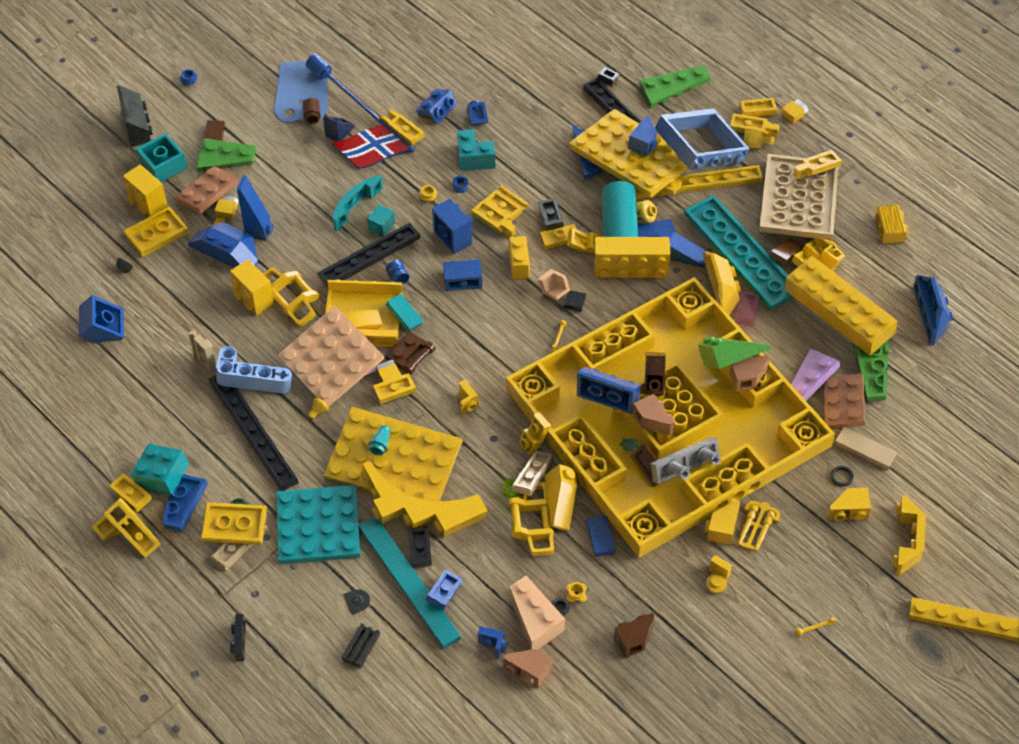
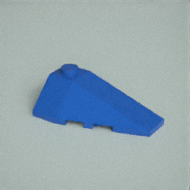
M243 175L237 187L244 232L252 235L255 239L266 241L268 235L273 231L270 215L247 176Z

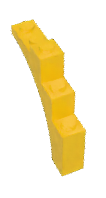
M371 461L363 463L361 476L365 483H369L371 487L370 493L374 499L371 510L375 519H379L382 525L402 516L406 526L411 528L424 527L433 522L437 533L441 532L443 538L487 517L488 510L479 494L453 501H430L416 498L388 483L377 472Z

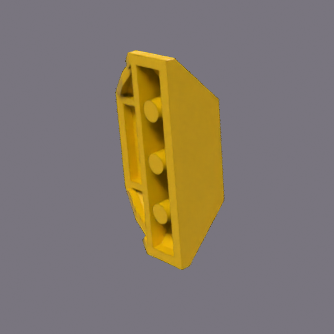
M703 252L716 301L730 315L740 300L738 292L741 291L738 280L734 281V277H737L734 266L730 267L728 260L711 252Z

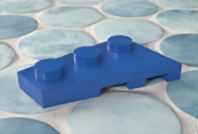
M184 474L173 494L168 497L163 518V526L166 529L183 532L208 485L206 479Z

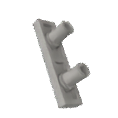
M709 437L651 463L653 482L659 484L674 476L687 479L690 476V469L706 462L718 465L721 458H719L717 438Z

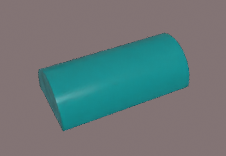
M625 181L607 184L601 191L603 237H638L635 186Z

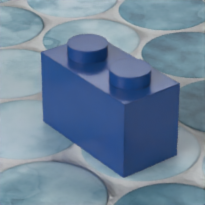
M480 259L443 262L446 291L482 288Z

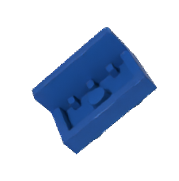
M436 89L431 92V95L426 100L421 102L416 112L418 116H430L434 124H438L457 105V102L450 90Z

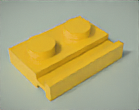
M502 185L500 189L495 190L484 199L509 216L511 221L521 215L524 209H528L527 202Z

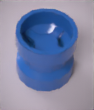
M394 260L386 266V272L391 276L392 282L402 283L403 285L409 280L410 275L405 270L401 260Z

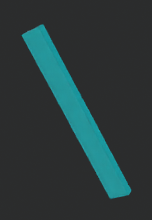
M372 517L359 524V530L441 647L445 649L461 640V635L444 611L426 601L429 590L381 522Z

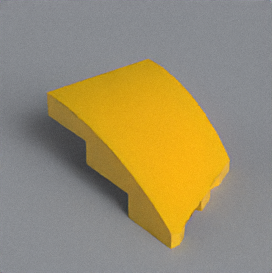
M814 238L804 246L802 251L794 255L791 261L799 267L809 257L813 256L833 271L844 259L845 255L837 248L834 242Z

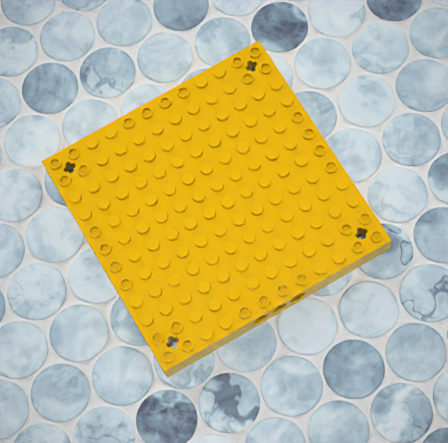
M695 277L506 377L507 393L530 422L533 415L540 412L551 425L545 441L565 466L575 469L576 480L638 558L710 518L713 512L734 501L741 500L831 448L835 436L830 427L770 361L767 371L755 388L736 392L729 374L730 365L721 369L704 366L698 344L704 342V338L714 336L715 338L722 337L723 339L752 342V340ZM646 352L665 353L664 395L655 396L663 402L665 411L674 419L673 434L665 435L642 429L633 414L578 397V371L587 367L641 385L639 401L652 395L644 394ZM759 353L749 358H753L755 356H764V354ZM709 437H715L718 441L719 458H721V461L718 465L706 462L690 469V476L687 479L674 476L653 487L630 456L643 443H647L660 460Z

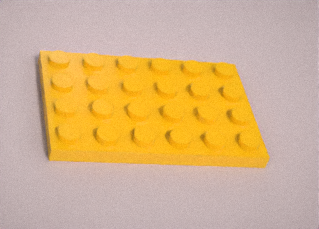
M615 109L569 142V149L620 180L631 183L635 186V189L650 198L688 169L658 134L656 136L657 147L647 157L628 149L629 135L639 123Z
M351 407L324 473V478L345 485H356L358 489L370 492L371 487L368 482H364L361 472L363 463L371 461L377 472L400 491L416 498L440 501L463 441L459 437ZM385 425L391 429L387 451L382 456H377L369 451L368 443L379 430V427Z

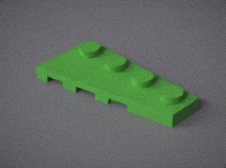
M705 65L641 79L640 87L650 108H653L661 101L663 103L669 101V98L674 95H682L685 90H693L710 82V75Z
M889 340L871 356L852 343L859 373H862L864 377L866 402L885 400L887 395Z

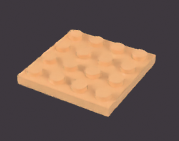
M333 306L278 354V357L316 398L325 401L328 408L385 359L376 347L336 306Z

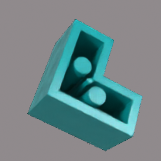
M474 129L457 130L460 171L495 168L494 141L476 142Z

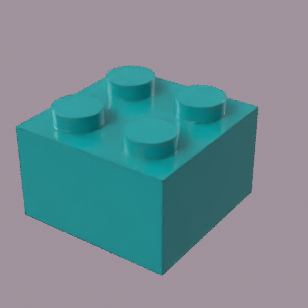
M167 133L136 148L140 165L160 182L187 169L185 154Z
M148 443L130 475L134 482L144 490L172 495L190 464L182 450Z

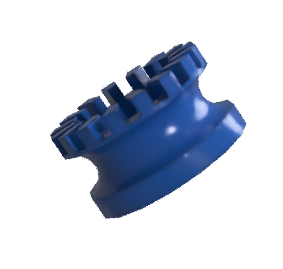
M457 175V177L453 178L452 183L455 192L463 193L468 190L467 177Z

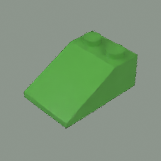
M714 336L706 337L703 339L704 342L698 344L704 366L716 369L724 368L771 349L770 345L723 339L722 337L715 338Z

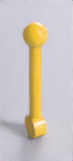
M561 320L559 323L560 328L552 346V352L557 350L563 328L567 325L565 320Z
M831 617L827 621L804 629L797 628L795 634L802 636L805 632L826 625H833L836 623L834 617Z

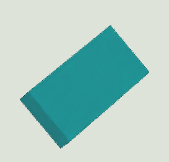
M402 294L388 300L385 304L408 332L421 326L424 322Z

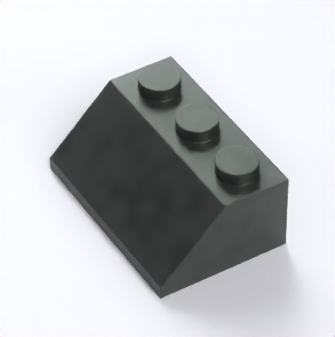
M120 85L116 86L130 146L143 145L151 141L150 136L153 135L151 125H147V123H150L148 112L144 113L147 110L145 100L141 101L140 94Z

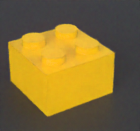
M138 165L123 175L124 188L128 194L127 199L130 204L136 205L143 215L146 214L150 217L168 207L163 184L143 166Z
M246 260L230 270V281L234 289L233 295L237 300H241L248 311H252L257 316L274 305L271 281L253 263Z

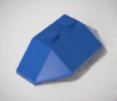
M224 222L199 231L188 243L189 247L233 268L246 260H249L255 266L258 263L253 236Z
M916 275L913 289L929 345L934 346L948 329L949 322L952 321V311L948 309L947 295H944L943 289L937 280L930 276Z

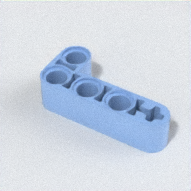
M225 346L220 349L216 366V381L219 385L273 393H287L290 391L292 378L290 370L280 367L236 362L237 351L235 348Z

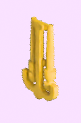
M750 501L744 509L745 512H748L747 520L737 544L750 551H758L768 527L772 524V520L778 523L780 512L776 508L771 507L767 502ZM759 508L760 514L757 518V521L753 522ZM767 513V517L764 519L763 525H761L762 518ZM751 524L754 528L747 543L742 542ZM758 528L762 529L756 546L751 545Z

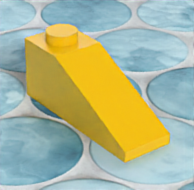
M559 464L545 475L551 527L568 531L571 524L577 481L575 469Z
M121 498L104 512V515L145 558L161 544Z

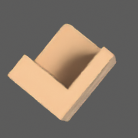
M550 269L538 278L542 293L555 300H558L570 291L566 276L553 269Z

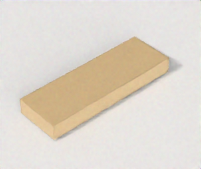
M846 427L842 429L835 441V445L886 470H889L898 453Z
M535 450L514 482L512 491L531 496L552 464L554 455Z
M265 525V529H264V534L268 531V528H267L266 525ZM224 543L210 557L214 563L227 571L253 545Z

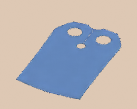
M306 61L280 63L274 106L276 116L282 122L306 121L303 118L302 104L298 102L308 98H315L320 104L321 119L328 111L327 78L319 79L306 67ZM286 109H293L295 113L293 116L287 117L283 112Z

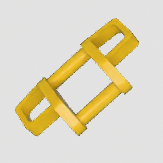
M271 267L263 273L267 278L273 274L279 277L271 284L273 298L284 309L283 312L290 316L300 328L316 316L309 303L315 302L319 298V294L302 280L301 275L297 271L282 274L274 267ZM296 283L304 293L288 304L278 292L288 284ZM306 305L310 310L309 313L301 320H298L293 314Z
M540 482L535 490H542L544 499L527 500V495L523 494V499L514 497L508 500L513 522L512 537L527 541L532 556L554 554V530L551 529L546 483ZM541 511L543 529L528 530L521 527L520 512ZM549 539V548H534L532 541Z

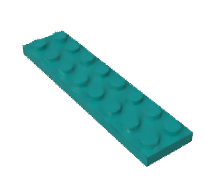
M715 195L684 210V215L718 253L728 260L731 267L734 266L737 274L770 310L794 299L791 294L785 291L786 277L788 276L785 271L769 256Z

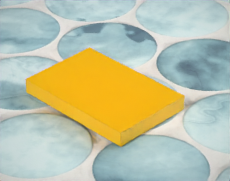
M170 206L123 231L126 239L142 258L189 233L188 227Z
M206 502L201 541L262 545L267 506Z

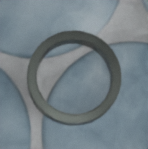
M837 466L831 472V480L838 486L845 487L853 481L854 474L846 466ZM837 470H845L850 474L851 479L845 483L839 482L834 478V473Z

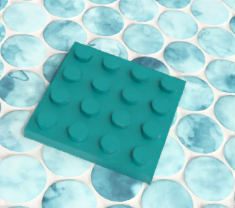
M356 485L276 491L279 564L360 558Z

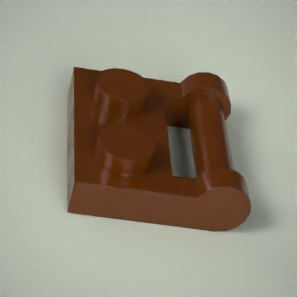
M409 331L385 357L387 361L393 360L398 368L411 375L419 363L429 353L432 354L436 347L433 343L426 342ZM421 348V352L409 363L408 361Z

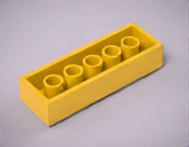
M809 257L786 277L785 291L869 356L896 333L898 321L815 257Z

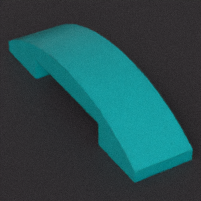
M381 175L373 176L358 183L341 198L333 214V226L336 232L348 222V212L365 196L372 199L383 189Z

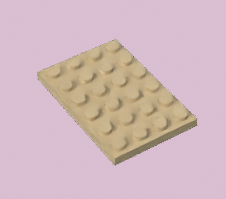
M768 154L759 232L833 240L838 167L813 176L796 179L793 176L794 167L798 166L806 158Z

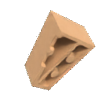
M527 576L510 586V600L521 623L530 650L540 649L565 631V618Z

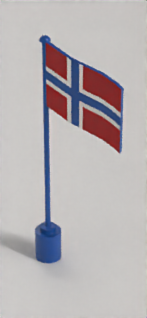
M313 54L307 59L306 67L319 79L329 77L381 124L380 126L359 132L347 139L332 142V145L358 169L372 166L400 153L414 152V146H410L331 76L332 67L318 54Z

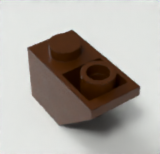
M646 352L644 394L664 395L665 353Z
M653 612L647 615L642 614L635 620L628 623L623 622L615 628L614 639L625 658L645 650L654 624Z

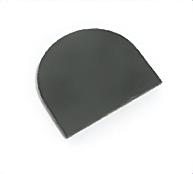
M356 589L344 593L352 614L365 610L370 604V596L364 590Z

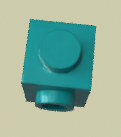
M379 204L367 217L368 230L373 234L384 237L395 224L394 211Z

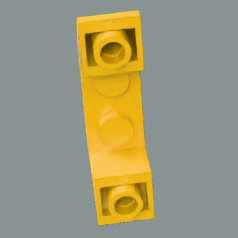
M902 495L900 503H896L895 514L898 515V523L911 524L910 533L914 534V539L910 541V548L899 547L898 553L893 555L892 566L896 567L895 575H901L921 561L924 552L926 515L905 495Z

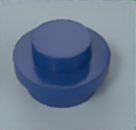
M186 69L181 73L180 81L184 85H192L197 81V74L191 69Z

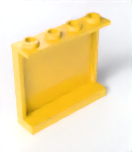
M328 280V297L325 313L333 306H336L343 314L363 310H378L382 322L381 328L358 330L375 347L393 348L398 343L400 322L385 304L388 300L399 294L403 296L402 283Z

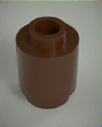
M315 98L305 99L302 102L303 118L308 124H315L321 117L319 101Z

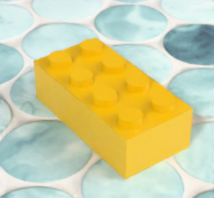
M595 237L594 278H668L670 263L669 237Z

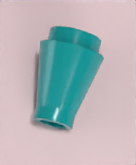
M381 425L368 443L369 451L372 454L382 456L387 451L391 432L388 426Z

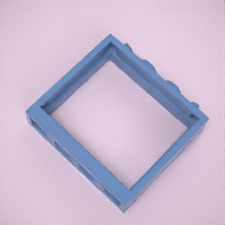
M715 109L661 115L655 127L658 134L689 170L742 163L749 151L748 146ZM708 127L727 150L697 154L678 131Z

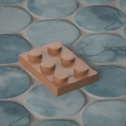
M213 166L175 197L177 202L201 214L235 187L239 181L237 177Z
M862 373L829 377L824 382L825 423L830 429L865 425L864 377Z

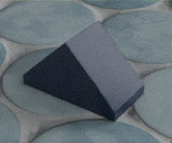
M324 116L323 118L325 136L336 142L343 140L355 126V124L341 117Z

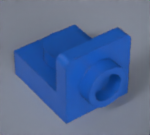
M476 100L467 104L466 111L469 114L471 126L487 124L489 122L485 102Z
M480 626L478 643L485 647L494 646L495 658L499 659L501 652L505 653L508 641L505 640L504 632Z

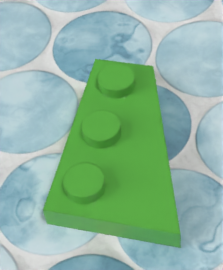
M204 138L197 164V172L204 171V169L213 166L220 168L229 165L231 167L252 165L257 150L256 146Z

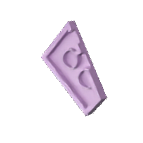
M810 348L791 385L806 401L840 367V363L838 360Z

